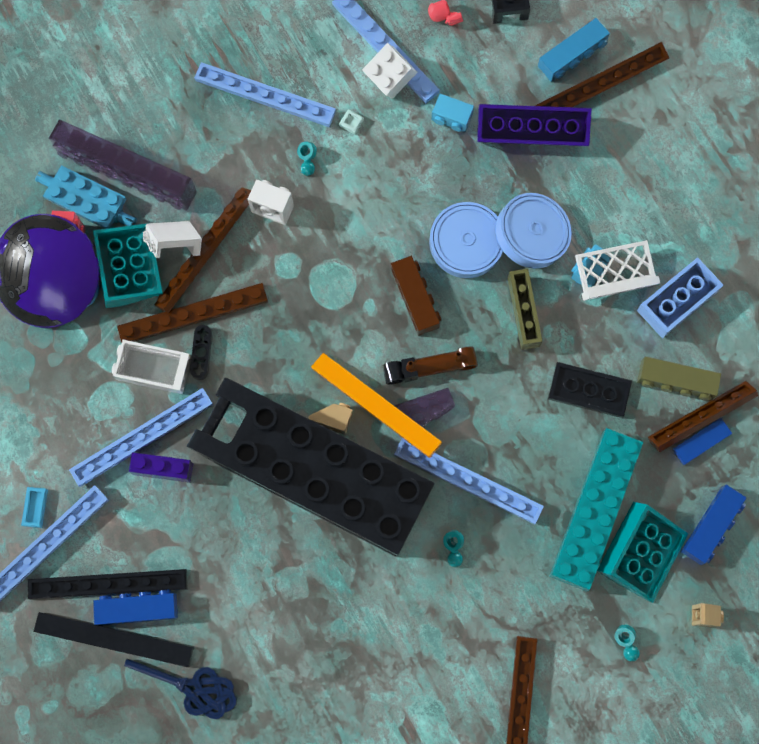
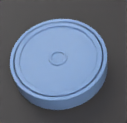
M524 193L514 197L501 210L496 221V236L500 247L512 261L527 268L538 269L553 264L567 251L571 242V225L565 211L554 200L542 194Z
M460 202L444 209L435 219L429 239L430 251L438 266L450 275L459 278H475L492 270L503 253L496 236L498 216L484 205L474 202Z

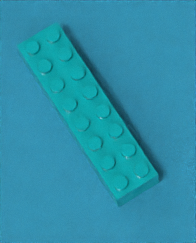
M608 428L603 431L549 577L586 592L590 590L641 451L642 441Z

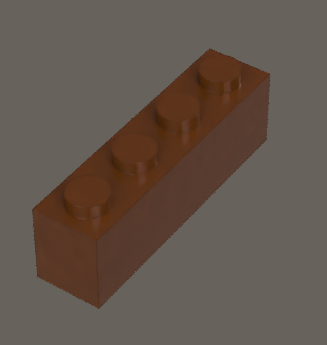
M411 255L391 263V271L417 335L420 336L439 329L440 322L442 321L441 316L432 306L435 303L432 295L428 294L425 289L428 287L425 278H421L418 272L421 271L418 261H414Z

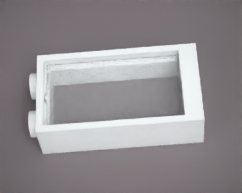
M122 340V344L117 348V362L112 366V374L116 380L183 394L191 364L190 354Z

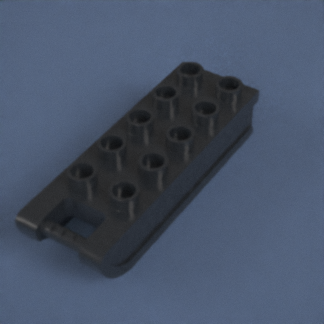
M224 378L215 394L219 398L202 431L195 430L187 447L222 468L392 556H398L435 483L231 379ZM231 404L245 411L246 416L230 443H224L212 436Z

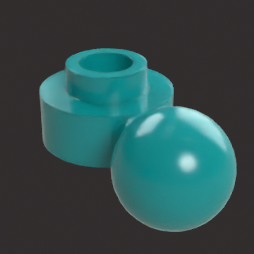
M304 141L299 144L297 153L304 160L300 168L302 174L310 176L315 172V166L311 160L315 158L317 149L312 142Z
M452 530L445 534L443 543L451 551L447 557L448 564L452 567H459L463 562V557L458 550L464 545V536L461 532ZM454 537L457 538V543L454 542Z
M621 625L615 632V640L619 645L625 647L623 651L625 659L630 662L636 661L640 655L638 648L633 646L636 632L629 625ZM623 632H627L629 636H625Z

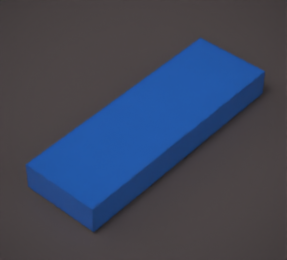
M719 418L672 450L680 462L685 465L730 436L732 432L723 419Z

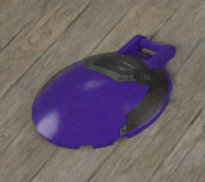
M35 214L24 217L12 224L0 238V301L4 307L20 321L41 328L58 327L77 319L86 307L91 304L99 283L98 258L95 256L92 248L93 244L88 236L70 220L52 214Z

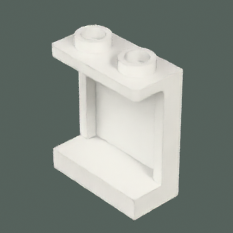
M190 221L146 224L143 240L156 258H160L162 248L187 247L193 256H200L202 238Z

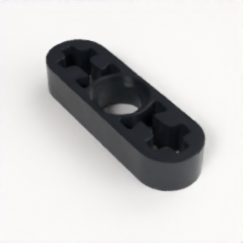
M199 325L194 331L190 373L196 380L205 379L209 371L212 331L207 325ZM203 330H205L208 334L204 336V342L207 343V345L201 343L202 338L199 335V333H202ZM199 348L206 349L207 352L204 357L196 356V351ZM195 360L201 362V368L204 370V372H200V375H197L195 372L199 367V363L195 362Z

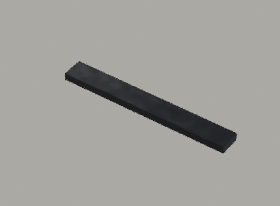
M187 569L28 579L29 600L156 592L162 590H187Z
M41 612L38 613L33 631L184 667H189L194 647Z

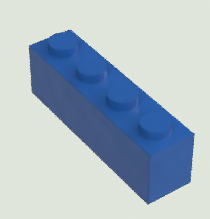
M727 484L722 486L680 552L700 565L706 562L710 563L715 555L713 553L715 547H719L725 540L723 536L725 531L733 527L736 522L734 517L745 508L746 504H744L746 497Z
M171 590L159 591L158 595H151V592H140L139 596L131 597V594H120L119 598L112 599L111 595L99 596V600H93L94 625L98 626L178 619L177 594L171 593Z

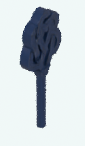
M130 659L125 661V667L172 684L180 692L186 694L184 707L190 715L198 716L205 714L209 718L219 719L237 705L233 682L227 678L219 677L216 671L210 667L200 668L195 672L193 679L174 677ZM208 674L210 678H201V676ZM214 684L215 687H203L202 685ZM188 686H194L196 690L192 691ZM209 694H217V698L214 700ZM198 696H201L207 705ZM229 698L230 703L226 705V700ZM191 702H193L199 709L193 708Z

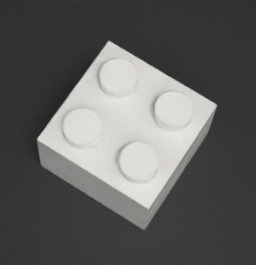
M388 43L362 69L377 87L392 99L418 73Z
M256 179L248 197L251 212L286 225L294 208L291 192L285 187H275L269 181Z

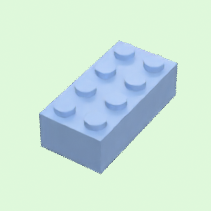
M697 257L645 300L637 311L663 339L718 293L724 285Z

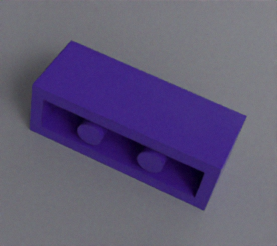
M133 452L129 466V472L135 476L189 483L191 482L193 470L191 460Z

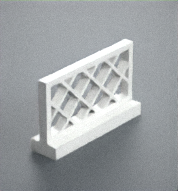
M647 240L575 255L584 292L582 293L583 301L660 284L659 276L655 275ZM643 246L644 255L642 258L633 253L636 247ZM619 250H623L628 254L624 262L616 257ZM605 253L611 258L607 266L598 260L601 254ZM631 256L639 261L635 269L627 264ZM588 257L593 261L589 269L583 266L582 258ZM613 260L622 265L618 273L609 268ZM595 264L604 268L601 276L592 272ZM642 264L648 267L649 275L644 276L638 272ZM624 268L633 272L629 279L620 275ZM607 271L615 276L611 283L603 279ZM589 274L598 280L595 286L588 287L586 279Z

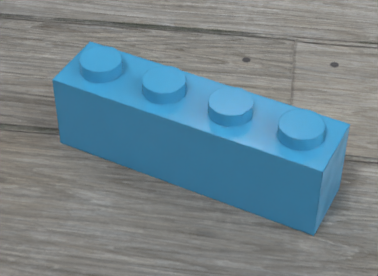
M595 18L541 56L538 67L551 82L556 78L560 79L567 70L576 68L581 60L591 57L595 50L605 47L610 33Z

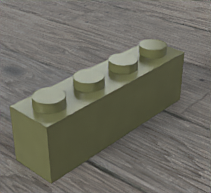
M529 270L509 271L507 279L521 350L538 348L542 344V337Z
M645 356L641 361L637 383H641L646 388L658 387L664 392L676 391L680 392L682 396L691 397L694 395L698 396L700 400L711 401V399L713 400L718 395L721 373Z

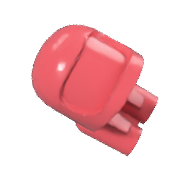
M446 0L431 3L428 7L429 17L434 22L446 20L445 23L450 26L463 22L461 12H450Z

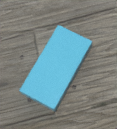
M27 487L21 526L43 527L48 489Z

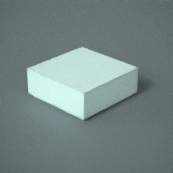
M348 109L340 121L339 127L355 135L363 123L364 117Z

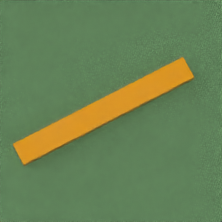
M322 353L311 366L320 376L428 458H431L441 446L442 442L326 354Z

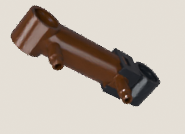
M464 347L454 352L418 359L412 357L402 359L401 361H391L383 364L382 367L386 384L393 385L403 381L418 380L419 377L455 370L474 369L478 367L474 347Z

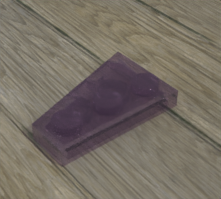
M445 388L394 406L425 428L432 420H437L453 409L455 404L449 388Z

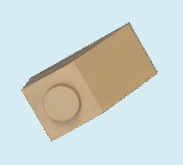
M339 403V405L332 404L309 415L308 419L329 430L346 435L353 410L344 403Z
M705 603L692 605V626L720 627L721 623H723L724 613L721 611V606Z

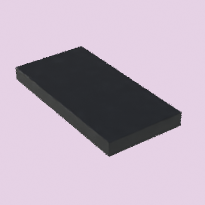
M557 362L548 400L624 418L632 380Z

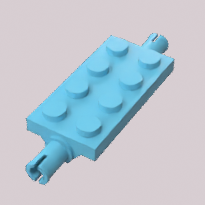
M62 165L54 178L42 171L38 172L41 176L37 175L35 178L36 182L48 187L43 195L44 199L70 212H75L76 215L100 227L108 229L115 222H120L126 226L137 223L136 217L124 213L122 210L127 200L125 196Z

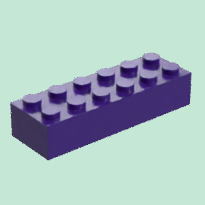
M479 104L477 142L589 146L592 108Z

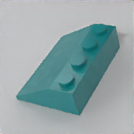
M146 224L93 230L105 308L126 306L163 294L156 257L150 252L149 246L143 240Z
M633 502L597 571L613 582L653 603L688 533L649 505Z

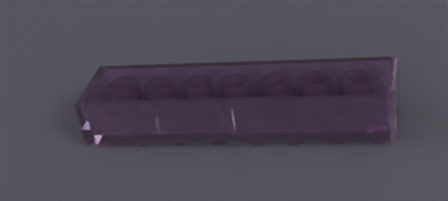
M60 119L49 136V140L53 144L52 147L57 150V154L64 159L71 158L76 164L80 166L86 165L95 173L102 172L113 181L116 179L122 181V184L126 187L132 188L133 186L144 195H153L156 200L162 203L166 201L177 210L182 208L187 211L197 193L190 177Z

